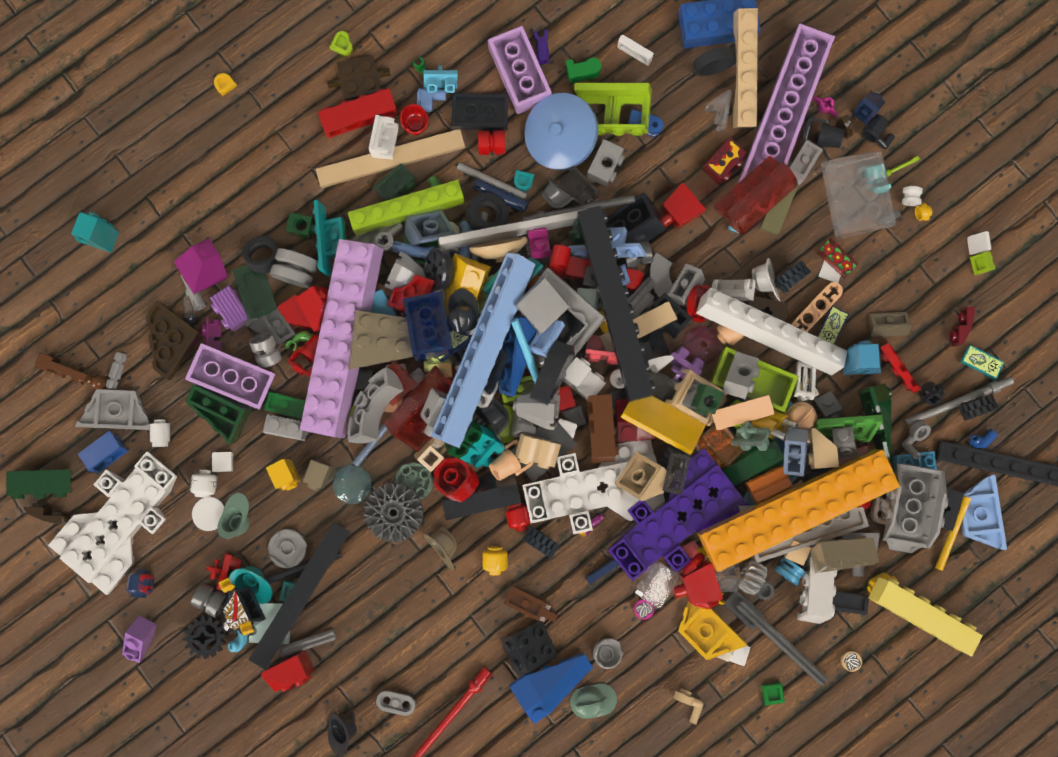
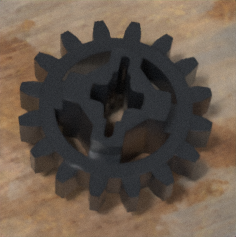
M203 615L201 619L199 617L195 618L194 623L190 622L187 624L190 629L184 630V633L188 635L183 638V641L188 642L185 649L191 648L190 655L197 653V659L202 655L204 659H208L209 655L214 657L217 655L216 651L221 652L223 650L220 645L227 643L223 638L228 636V634L223 633L224 627L219 625L221 620L215 622L214 617L210 616L208 619L207 615ZM198 627L199 631L194 634L195 629ZM204 634L205 636H208V637H211V638H209V639L206 640V638H203V637H200V636H202V635ZM217 640L215 646L211 649L213 641Z

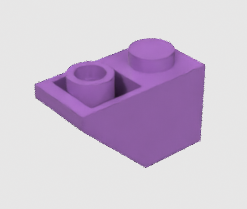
M138 616L125 632L122 655L128 660L140 663L155 635L156 624Z

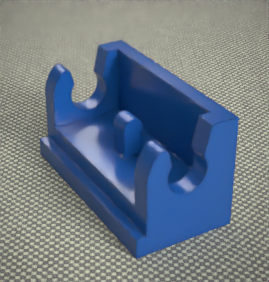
M108 431L78 453L88 471L98 474L129 450L118 435L115 436L112 431Z

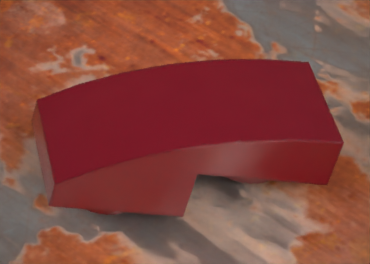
M965 307L958 313V323L960 325L952 328L950 332L952 347L963 345L967 339L974 321L975 307Z

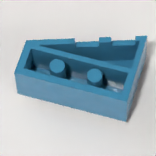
M861 341L859 344L848 347L843 375L881 373L878 344H871V341Z

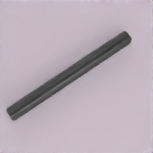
M739 601L736 608L820 685H824L827 682L828 677L746 601Z

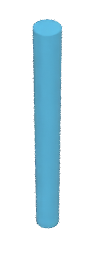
M513 319L511 324L535 384L539 375L538 369L519 319Z

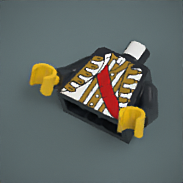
M229 577L219 582V585L224 593H228L226 603L222 608V614L226 620L223 624L224 629L233 634L240 633L243 636L255 635L257 633L255 626L264 621L266 617L251 586L237 589L231 583Z

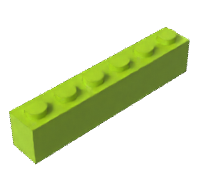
M455 180L350 211L348 215L352 229L356 236L405 222L408 215L445 210L465 204L459 181Z

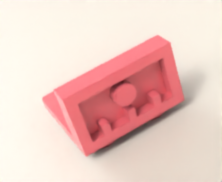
M592 335L587 341L584 358H588L589 362L607 360V364L618 365L615 352H607L600 337Z

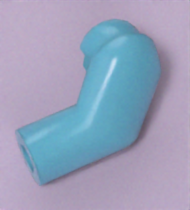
M238 633V636L228 644L229 651H241L249 641L248 636Z

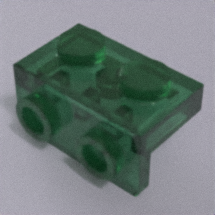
M401 163L374 187V190L384 201L401 197L404 192L412 190L416 185L417 179Z

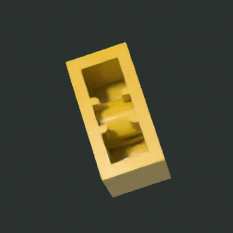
M282 459L266 467L275 489L289 491L298 486L297 483L302 481L292 460Z

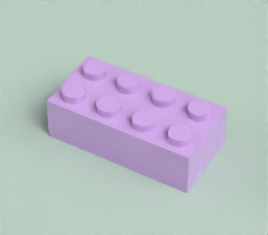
M523 26L488 39V49L517 114L534 108L539 101L552 95Z
M201 343L185 380L260 410L275 374Z

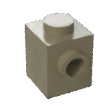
M311 460L303 482L307 483V488L316 491L319 488L324 489L332 466Z

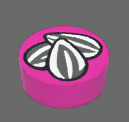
M641 599L635 603L634 613L638 618L646 620L653 615L654 607L650 601Z

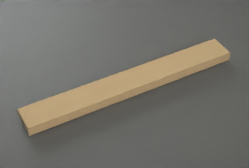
M453 130L396 146L392 160L372 158L371 154L317 168L316 172L320 187L325 188L465 148L461 131Z

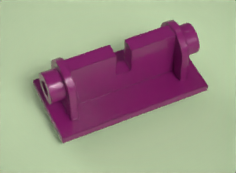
M206 319L205 324H201V335H205V343L202 344L221 351V341H214V337L221 338V324L219 320H211V323H209L208 319Z

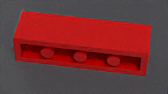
M382 88L373 94L360 95L355 100H346L334 107L327 106L322 111H319L318 115L324 132L329 139L374 124L375 115L392 118L398 116V112L390 89Z

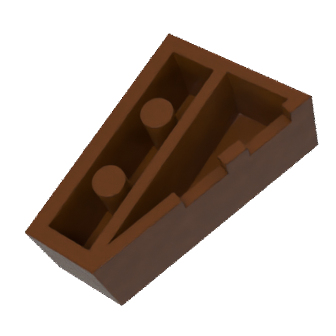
M612 394L590 395L587 401L591 463L615 462L616 455H619L618 443L615 444L614 438L617 437V426L613 423L615 407H612Z

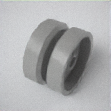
M279 248L275 259L281 264L272 265L269 275L295 286L310 288L313 278L307 273L316 272L317 261L301 253Z

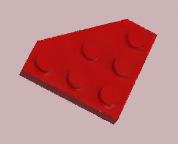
M886 340L881 343L879 353L885 362H891L892 365L890 366L897 377L899 375L902 377L903 381L901 382L906 390H911L913 393L919 391V385L890 342Z

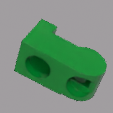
M589 58L586 62L574 64L573 59L566 60L565 69L569 84L597 78L601 72L600 60Z

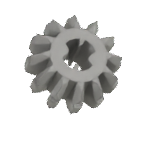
M748 561L739 573L737 586L748 594L754 595L758 593L767 577V568L760 562Z

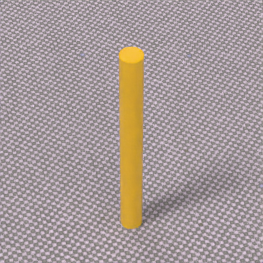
M963 496L954 529L949 531L935 566L938 570L943 571L971 501L969 497Z

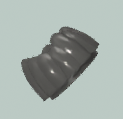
M765 581L763 587L756 593L761 600L772 598L774 594L773 585Z

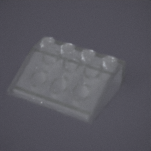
M882 151L840 157L821 163L835 237L843 239L897 225Z

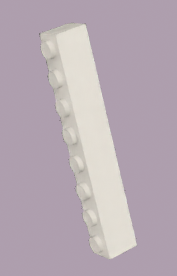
M710 288L700 298L696 314L831 376L844 368L847 350L713 288Z

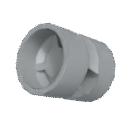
M262 333L249 340V345L252 352L256 353L254 357L260 368L269 367L281 361L282 356L278 347H275L276 341L272 333Z

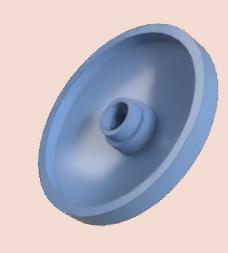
M569 93L552 94L539 101L530 112L525 125V142L531 156L541 165L554 170H567L581 164L593 151L598 137V122L594 111L583 99Z

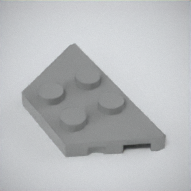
M96 389L91 402L84 409L85 413L75 426L84 428L150 430L151 423L137 391Z

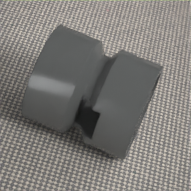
M648 241L640 243L646 253L645 257H622L626 268H635L639 263L641 265L653 263L652 251Z
M203 582L193 595L190 604L200 610L205 608L207 614L216 618L222 611L228 594L222 591L215 592L213 586Z

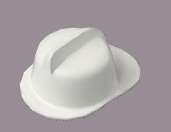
M767 258L765 264L752 269V279L756 280L755 288L761 292H774L776 298L780 301V295L774 283L773 265L770 258Z

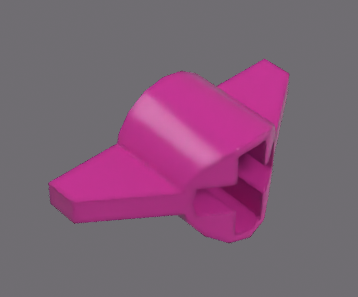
M814 96L812 100L818 104L819 111L823 114L830 113L836 118L838 114L833 108L834 100L830 97L821 99Z

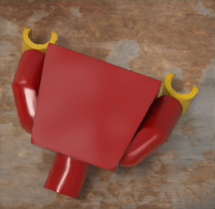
M699 547L697 554L684 567L683 572L679 574L682 584L672 587V591L676 599L686 596L687 600L695 607L709 610L718 604H725V601L722 600L724 593H721L712 563L709 560H705L708 556L705 553L704 547Z

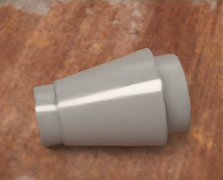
M385 231L377 234L375 245L384 249V251H392L394 244L392 235Z

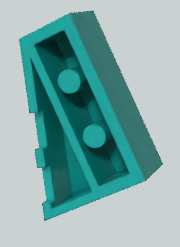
M79 212L71 235L78 242L112 253L120 232L114 229L113 224L108 223L107 220L100 218L97 214Z

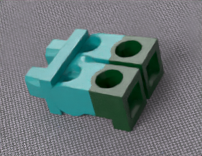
M473 418L467 428L460 448L444 442L448 454L473 464L476 468H479L481 465L489 467V464L493 462L491 454L493 452L501 454L505 449L504 444L500 442L494 431L474 422Z

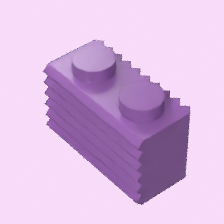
M230 285L210 298L213 302L211 307L217 314H221L223 317L221 322L227 330L230 328L235 332L245 325L244 322L252 318V315Z

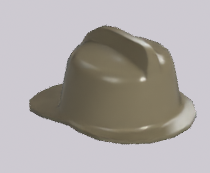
M444 527L439 528L431 535L423 534L426 541L436 550L446 566L451 571H454V566L450 560L457 547L454 536Z

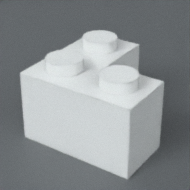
M576 357L567 368L566 377L563 382L588 401V396L597 395L606 383L603 381L604 377L599 373L595 372L593 374L591 372L589 362L582 357L580 360Z

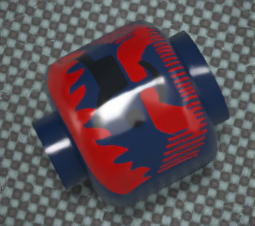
M137 569L136 573L129 574L126 591L131 593L130 597L146 598L147 595L153 592L155 577L148 574L149 570Z

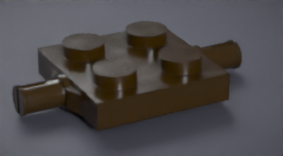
M371 55L337 62L338 79L328 80L327 82L329 89L340 86L346 101L357 99L360 95L375 93V91L381 89L380 78L391 76L390 68L378 70L374 56Z

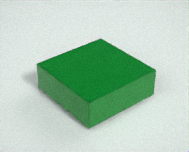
M781 682L761 684L765 706L785 703Z

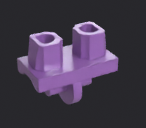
M684 347L679 348L676 353H672L674 359L670 363L673 364L671 370L676 373L674 377L676 381L679 377L684 379L683 369L692 370L700 376L704 361L697 357L692 363L686 361L685 358L690 352Z

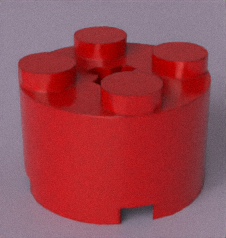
M456 457L442 460L434 470L435 477L433 483L435 488L450 500L463 502L474 493L479 485L476 471L465 461Z

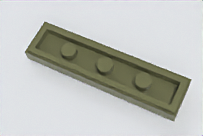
M790 160L787 163L771 209L766 213L760 230L775 236L779 235L798 188V184H795L790 192L783 188L788 181L785 175L792 164Z

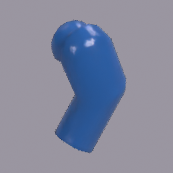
M990 429L984 436L972 435L969 443L974 448H987L998 434Z

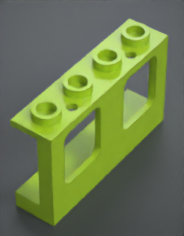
M575 83L574 91L579 98L588 104L605 105L604 124H598V135L602 136L605 133H612L617 136H622L624 133H631L634 136L648 134L652 89L649 83ZM624 104L642 105L641 124H619L621 106Z

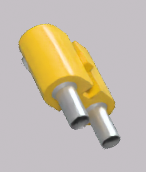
M775 410L773 415L751 421L753 428H769L771 431L769 439L778 437L785 440L786 433L781 431L786 426L794 429L798 428V423L790 421L788 415Z

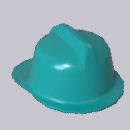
M247 566L236 569L230 574V581L237 589L251 586L259 604H265L272 598V588L264 579L261 570L257 567Z

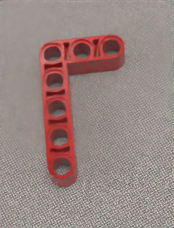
M554 245L549 268L558 276L584 281L586 268L588 266L591 267L589 260L570 256L571 249L569 247ZM626 268L630 284L626 285L627 289L630 292H635L642 284L644 273Z

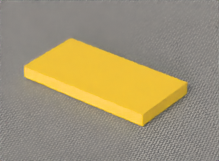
M653 396L628 403L621 416L626 421L689 455L692 454L706 426L702 422Z

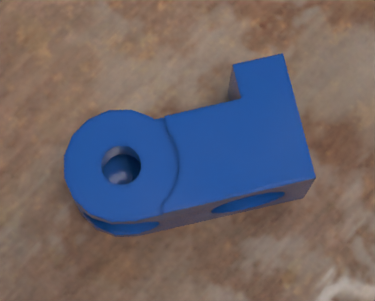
M632 110L628 124H641L642 112ZM650 115L647 135L656 137L663 128V121L659 117Z

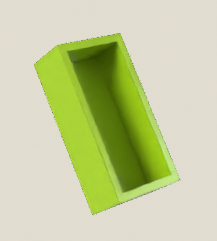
M728 347L722 350L710 379L712 384L722 390L724 389L725 380L734 356L738 352ZM759 360L757 366L761 368L758 377H753L752 381H755L752 393L748 392L745 400L769 394L773 410L784 413L799 376Z

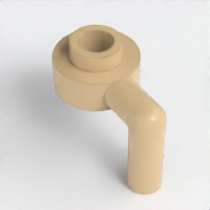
M682 688L680 691L676 690L674 699L694 706L689 722L697 725L704 705L703 701L691 697L692 692Z

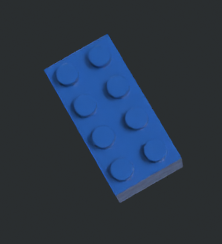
M708 0L681 4L678 18L683 49L735 42L733 32L734 12L737 9L757 8L756 0ZM758 17L757 36H758V34H759V32H760V30H761V29H760V23H759V17Z

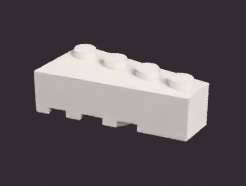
M816 544L810 545L809 547H811L812 549L816 546ZM809 552L805 562V567H808V571H805L806 575L802 579L805 590L800 595L799 601L803 605L802 613H798L797 620L821 624L831 619L835 613V605L832 603L833 597L836 594L834 577L837 575V570L815 573L811 552Z

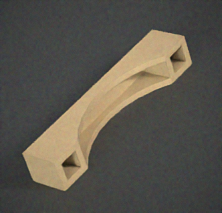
M758 8L737 9L734 12L733 32L736 46V90L733 106V128H752L757 126Z

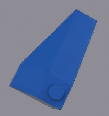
M514 315L513 319H519L529 346L537 331L525 317ZM511 324L502 346L508 353L509 358L498 381L500 394L515 396L527 363Z
M580 653L561 660L560 664L550 667L547 665L541 671L525 673L510 683L509 687L525 713L535 724L550 714L593 666L586 655Z

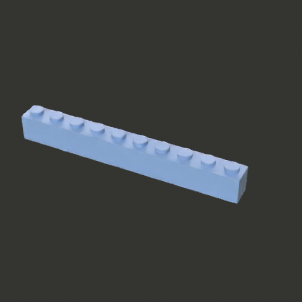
M506 253L430 435L460 448L465 438L467 428L472 421V416L480 402L484 387L487 385L491 370L495 365L496 358L503 346V341L510 329L511 321L518 310L514 304L524 295L527 283L533 273L535 264L519 254Z

